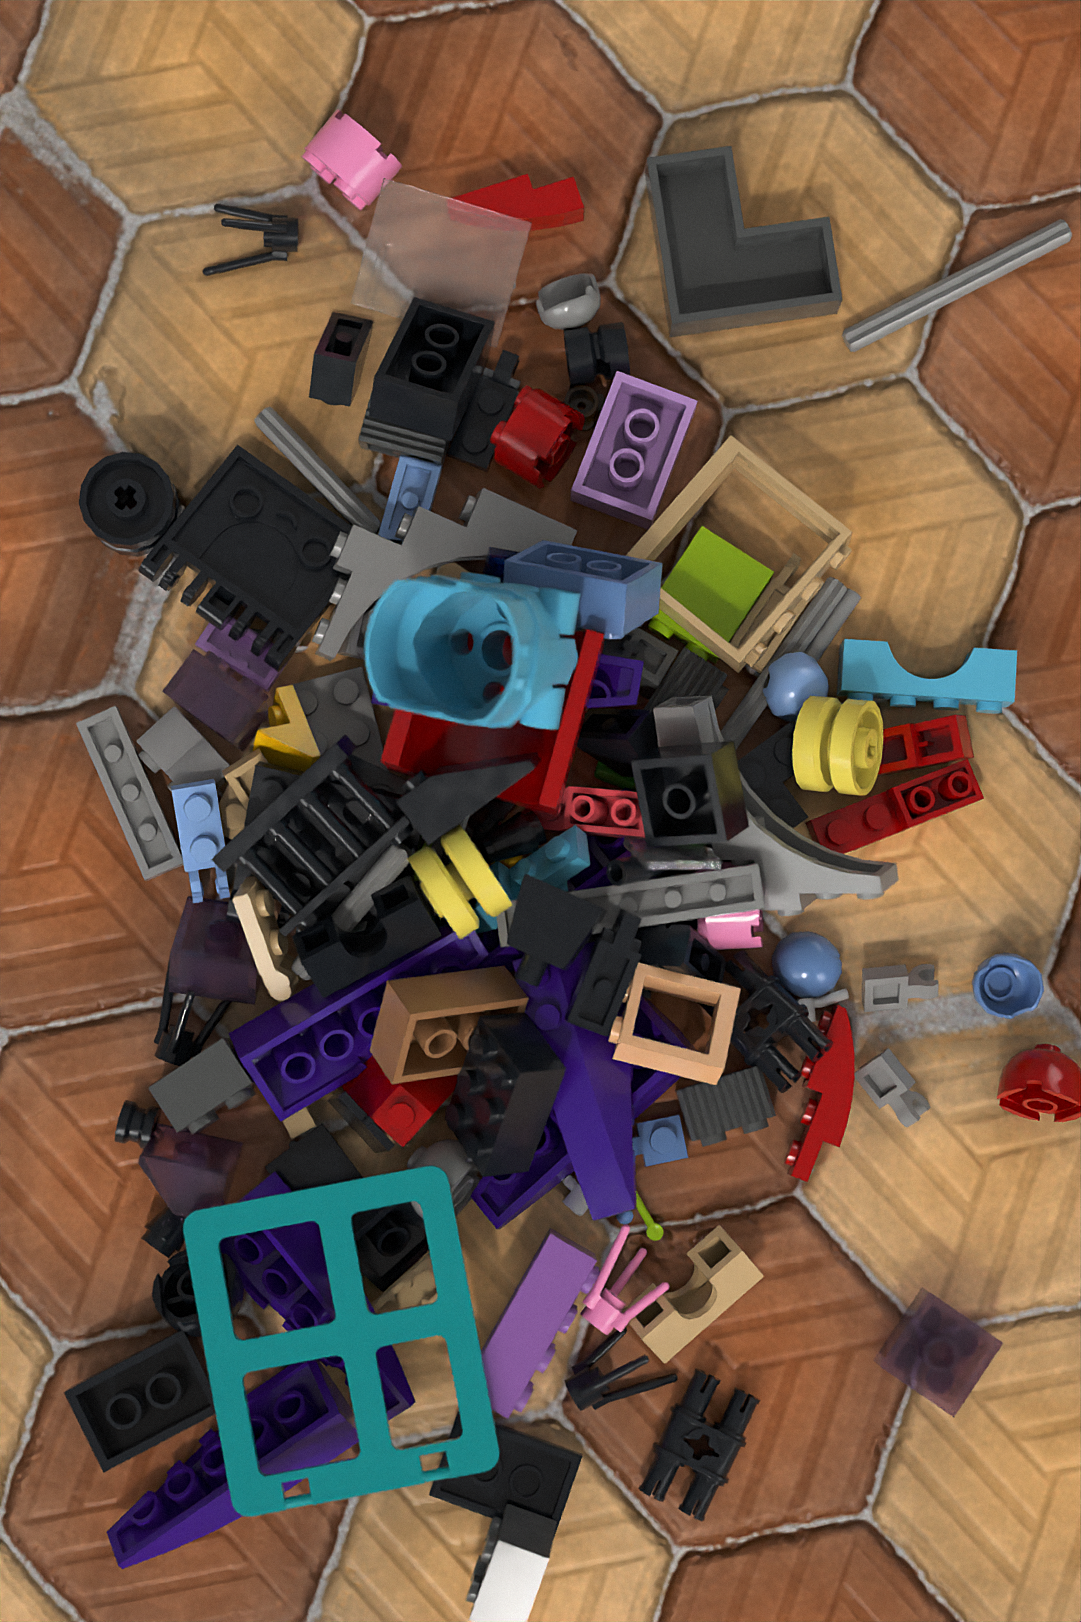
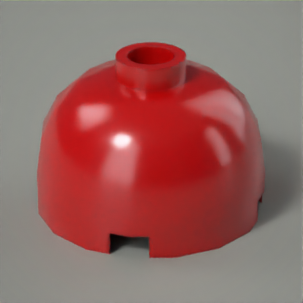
M1038 1044L1034 1049L1024 1050L1010 1058L1003 1067L997 1099H1000L999 1105L1002 1109L1014 1115L1030 1120L1039 1121L1040 1115L1038 1112L1055 1114L1054 1122L1076 1120L1081 1117V1068L1071 1057L1061 1053V1049L1054 1045Z

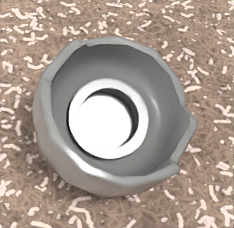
M589 273L568 276L542 287L538 292L539 300L536 301L537 310L543 323L559 330L582 327L595 317L601 306V296L596 278L593 274Z

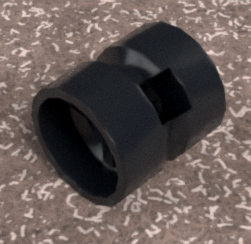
M623 322L599 325L596 332H591L587 327L563 330L570 385L592 383L597 375H602L606 380H613L617 371L630 375L628 346Z

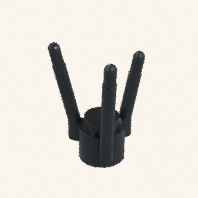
M215 204L214 210L216 212L249 219L224 218L221 220L222 226L263 231L264 247H272V251L206 267L202 273L205 276L270 261H287V252H298V218H288V215H272L234 206Z
M171 956L166 972L159 1028L154 1039V1043L158 1044L154 1056L165 1062L181 1066L189 1061L190 1057H195L201 1053L204 1043L236 996V990L230 989L194 1041L195 1032L185 1028L195 997L194 991L190 990L187 992L176 1025L170 1024L169 1026L177 958Z
M625 1327L622 1332L616 1330L587 1358L572 1366L574 1375L564 1381L573 1401L579 1410L582 1411L591 1405L596 1410L607 1403L676 1382L678 1376L676 1374H669L608 1392L610 1390L608 1384L649 1362V1357L643 1355L605 1375L602 1374L598 1367L590 1370V1367L627 1333V1328Z

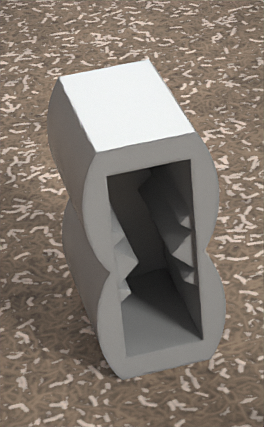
M175 706L136 741L143 748L138 754L140 759L155 774L162 769L172 780L167 785L170 791L173 785L214 779L217 790L227 781L222 770L229 767L230 764Z

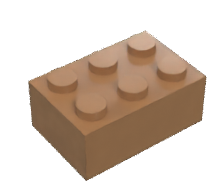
M505 966L387 981L370 1052L391 1084L456 1075L462 1069L469 1049V1042L474 1034L479 1017L524 1012L528 997Z

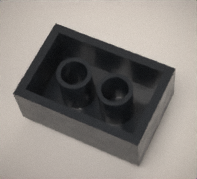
M414 297L374 376L369 416L452 441L489 360L495 322Z
M526 1012L479 1017L474 1034L469 1042V1049L462 1069L458 1073L457 1084L450 1104L446 1108L445 1121L449 1129L453 1131L465 1149L467 1156L473 1161L483 1177L529 1171L566 1071V1067Z
M176 1331L64 1391L103 1473L216 1414L205 1353L197 1337L188 1336L184 1331Z

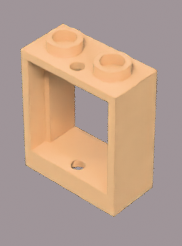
M638 963L622 1002L625 1003L622 1017L616 1016L609 1034L608 1042L616 1043L613 1059L716 1085L725 1068L740 988ZM642 989L714 1007L705 1054L632 1035Z

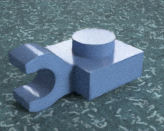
M678 1114L635 1123L638 1136L632 1137L633 1150L635 1151V1156L642 1154L645 1167L688 1158L681 1120Z

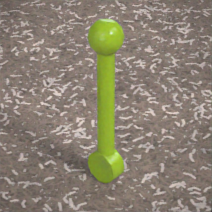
M636 1191L637 1210L647 1226L646 1234L653 1241L660 1240L664 1234L663 1227L653 1221Z

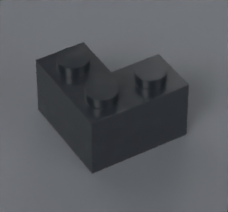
M790 722L737 762L739 771L751 790L778 818L794 829L806 820L808 816L784 785L785 781L795 775L792 759L795 726Z

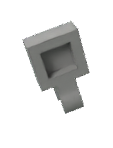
M921 964L914 967L910 973L907 972L906 965L862 969V1004L864 1012L904 1009L908 1007L909 998L932 999L938 997L939 983L938 980H934V965Z
M889 1048L862 1065L854 1073L855 1079L879 1109L889 1104L905 1127H909L921 1118L920 1115L930 1109L928 1101L920 1093L909 1090L916 1082Z

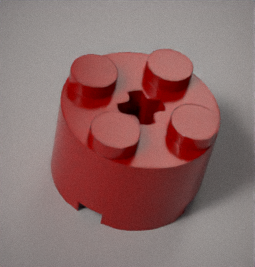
M527 385L522 388L514 402V408L516 409L507 422L504 420L500 421L494 429L490 443L496 446L494 453L496 463L541 489L544 487L542 479L544 478L551 482L566 464L577 444L571 440L574 428L582 432L585 416L540 388L533 389Z

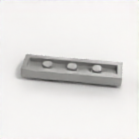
M113 706L77 722L76 725L144 880L149 881L182 866L183 858L179 845L142 761L138 756V752L118 707Z

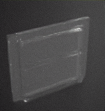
M384 178L370 232L365 241L366 247L351 304L403 319L414 297L494 321L495 326L491 346L497 348L513 289L516 288V278L532 222Z

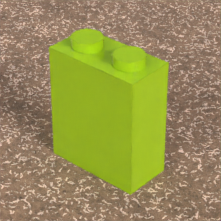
M701 526L661 588L729 643L766 588L774 571ZM660 609L657 615L648 620L650 623L647 627L659 637L667 641L671 637L676 638L686 645L685 648L705 661L710 660L716 664L719 660L717 655Z

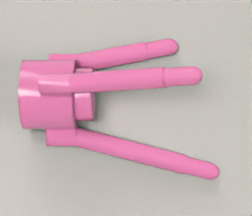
M627 1224L622 1226L591 1291L582 1301L586 1306L580 1314L606 1335H609L613 1328L622 1332L631 1319L669 1289V1284L663 1282L624 1313L621 1312L626 1304L617 1296L646 1256V1249L641 1248L610 1290L605 1288L602 1291L630 1231V1226Z

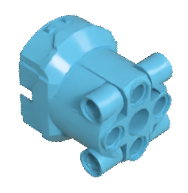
M461 572L460 579L432 575L430 577L418 576L416 579L396 580L379 599L367 628L365 662L372 689L378 701L389 703L390 707L459 723L496 728L502 726L511 727L519 720V723L531 727L559 729L565 688L553 684H568L578 662L575 639L560 634L574 635L580 593L540 587L539 589L527 584L500 583L501 578L469 572ZM470 633L472 634V637L474 639V645L471 651L469 650L467 642ZM509 634L513 637L514 658L511 666L506 663L503 656V644ZM502 685H503V687L505 688V690L500 693V689H501V687H502Z

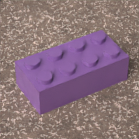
M551 1228L481 1349L492 1410L507 1419L510 1417L513 1409L520 1413L524 1409L534 1390L532 1388L534 1383L530 1381L535 1370L544 1373L556 1351L554 1349L556 1345L552 1343L553 1338L558 1330L564 1334L567 1332L578 1312L577 1306L573 1304L580 1291L588 1294L600 1273L599 1267L595 1266L597 1262L595 1253Z

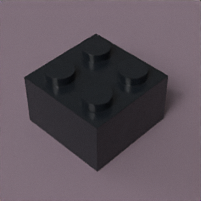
M734 741L654 747L631 761L647 847L728 842L749 827Z

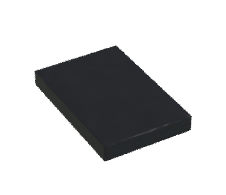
M459 1410L449 1439L458 1438L463 1433ZM494 1422L500 1454L496 1465L492 1469L481 1473L433 1481L429 1496L493 1518V1516L502 1518L508 1503L557 1521L555 1537L583 1454ZM446 1451L443 1453L438 1468L449 1466Z

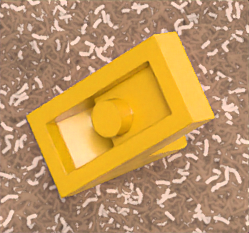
M293 685L276 688L273 705L268 708V719L271 727L263 728L256 732L252 752L259 748L268 763L305 772L320 758L321 754Z

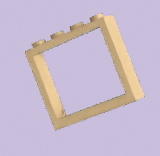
M730 435L626 556L655 561L734 469L828 543L827 547L738 650L660 588L659 609L739 673L746 664L753 667L762 658L768 649L764 643L774 631L780 635L787 629L796 617L792 610L802 599L809 602L818 593L824 584V581L820 578L831 566L836 570L847 559L852 551L848 547L852 531Z

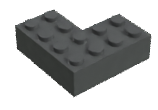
M732 146L648 157L646 159L645 179L670 338L837 314L843 299L830 217L744 229Z

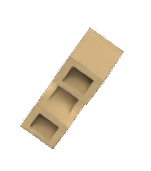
M720 1225L687 1253L694 1263V1272L687 1284L677 1291L664 1292L657 1300L629 1321V1324L664 1364L764 1277ZM652 1283L621 1312L624 1313L650 1291L656 1288L655 1284Z

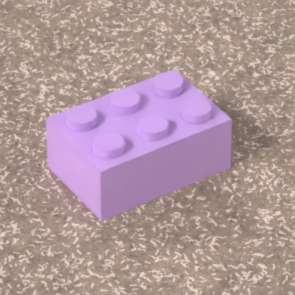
M617 371L572 486L570 501L649 529L654 522L695 414L698 401Z

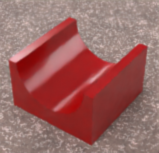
M591 630L574 632V635L560 634L575 639L578 662L568 684H553L565 688L559 729L531 727L519 723V720L511 727L491 728L459 723L395 708L381 762L388 770L413 776L424 769L427 775L442 766L537 752L542 758L537 767L493 799L557 816L604 649V634ZM470 633L467 642L469 650L471 651L474 645V639L472 637V634ZM510 634L506 637L503 644V656L509 666L513 664L514 658L513 637ZM502 685V687H501V689H500V693L505 690V688L503 687V685Z

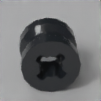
M125 1100L116 1126L115 1142L125 1144L128 1141L138 1143L140 1148L150 1150L157 1134L161 1108L151 1106L144 1109L138 1107L134 1101Z

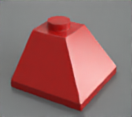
M372 1055L365 1062L367 1068L341 1087L379 1127L400 1146L404 1147L454 1092L458 1074L391 1084Z

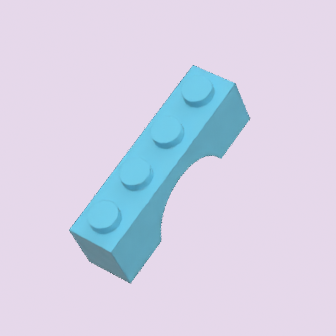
M844 639L839 647L837 696H847V699L873 701V698L890 699V706L901 708L916 707V701L933 702V709L955 711L959 710V704L976 705V712L1002 713V707H1008L1015 702L1017 650L973 648L955 673L943 678L926 679L912 675L903 669L892 655L888 642Z

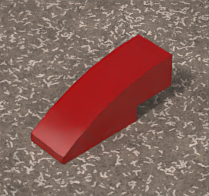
M527 173L447 199L450 220L480 228L502 231H532L557 228L584 221V206L574 176L533 189Z
M955 714L920 723H908L883 729V751L877 777L974 758L966 715Z

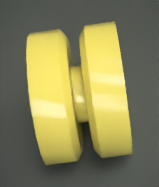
M810 696L803 703L797 717L792 747L793 771L796 782L802 790L829 792L835 787L841 794L867 795L870 792L879 773L884 740L881 712L875 701L847 699L841 704L838 698Z
M459 824L441 836V845L452 861L450 864L444 866L434 849L427 846L407 859L422 881L419 886L440 918L445 917L459 939H462L479 928V918L470 906L469 900L476 897L486 914L492 917H496L513 904Z

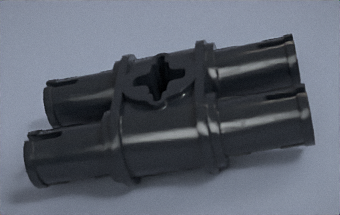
M742 950L733 957L745 970L742 971L731 960L727 962L725 971L749 993L748 999L736 1009L730 1042L745 1057L744 1061L747 1065L752 1067L758 1066L777 1086L778 1090L784 1093L792 1085L781 1075V1071L795 1083L800 1079L802 1073L776 1048L777 1043L789 1035L809 1056V1059L812 1062H816L824 1055L812 1044V1041L814 1040L826 1052L831 1049L833 1042L808 1018L809 1012L804 1004L800 1005L781 985V980L773 975L767 976L748 956V953ZM698 1003L712 1018L714 1007ZM760 1013L766 1015V1019L770 1023L765 1029L759 1026V1022L756 1019Z
M695 1368L694 1375L680 1404L675 1403L674 1406H671V1416L659 1441L653 1444V1452L656 1455L638 1489L648 1496H651L652 1493L654 1499L664 1502L666 1493L679 1466L684 1467L687 1465L693 1468L692 1471L695 1473V1476L678 1509L689 1516L692 1513L695 1519L704 1521L705 1514L718 1487L728 1483L729 1478L727 1475L740 1448L746 1445V1437L743 1434L757 1404L760 1403V1399L750 1393L747 1395L744 1390L735 1387L720 1423L715 1422L712 1424L706 1421L707 1418L703 1415L721 1380L711 1374L707 1377L705 1371ZM702 1434L706 1435L705 1439L714 1451L700 1449L697 1454H693L694 1450L686 1438L699 1440Z

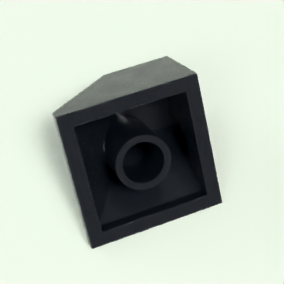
M411 1202L359 1211L352 1216V1226L361 1273L382 1292L429 1251L424 1219L417 1214Z

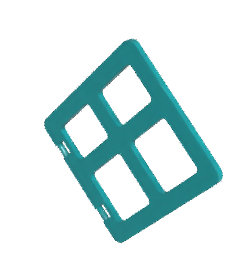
M434 1165L201 1209L187 1216L183 1224V1233L231 1502L237 1513L245 1517H253L290 1508L424 1484L425 1482L481 1473L492 1469L496 1465L500 1454L449 1179L443 1169ZM415 1201L420 1204L437 1289V1300L430 1304L374 1314L367 1307L352 1226V1216L359 1211ZM307 1221L316 1222L320 1227L336 1314L334 1321L249 1339L238 1338L235 1334L221 1257V1240L225 1237ZM441 1336L447 1343L463 1433L460 1437L403 1449L397 1448L392 1442L376 1356L377 1349L386 1345ZM329 1356H340L345 1363L360 1454L351 1459L273 1474H264L259 1468L244 1385L245 1374ZM446 1451L449 1466L423 1471L420 1456ZM308 1478L310 1493L285 1498L283 1482Z

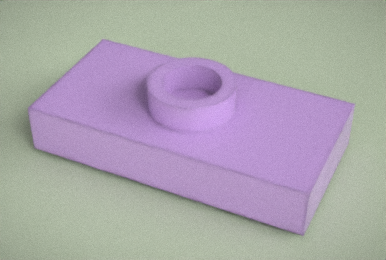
M232 618L221 631L209 623L195 645L263 690L269 692L285 668L284 666L277 672L264 662L265 656L274 644L271 643L263 654L257 657L250 650L253 641L259 635L258 633L249 628L241 639L235 641L228 634L237 621L236 619Z

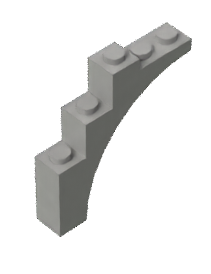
M482 488L476 494V497L468 495L459 515V519L465 521L463 526L418 506L413 511L412 516L404 513L394 537L401 539L400 544L356 525L349 529L348 534L340 531L330 555L337 558L333 569L348 575L347 580L339 578L333 589L329 602L336 606L330 620L321 618L312 639V642L319 644L315 655L329 661L333 660L353 625L369 606L381 597L396 580H406L424 570L456 561L484 559L505 561L542 540L571 545L577 530Z
M712 696L672 697L653 708L659 747L724 741L719 730ZM740 773L749 827L728 842L712 843L714 860H731V864L736 866L752 863L759 864L765 909L762 910H778V915L793 916L803 913L804 908L817 898L833 899L840 897L842 894H857L859 899H875L883 896L884 892L898 881L896 863L862 860L838 853L799 834L778 818L751 790Z

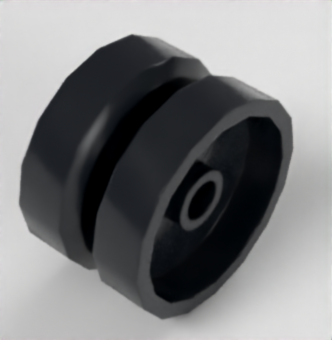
M120 452L104 457L89 469L80 488L79 506L84 522L106 547L121 555L143 556L149 554L181 515L182 505L178 491L169 476L156 461L139 453ZM130 501H136L137 504L134 508L129 509L127 507Z

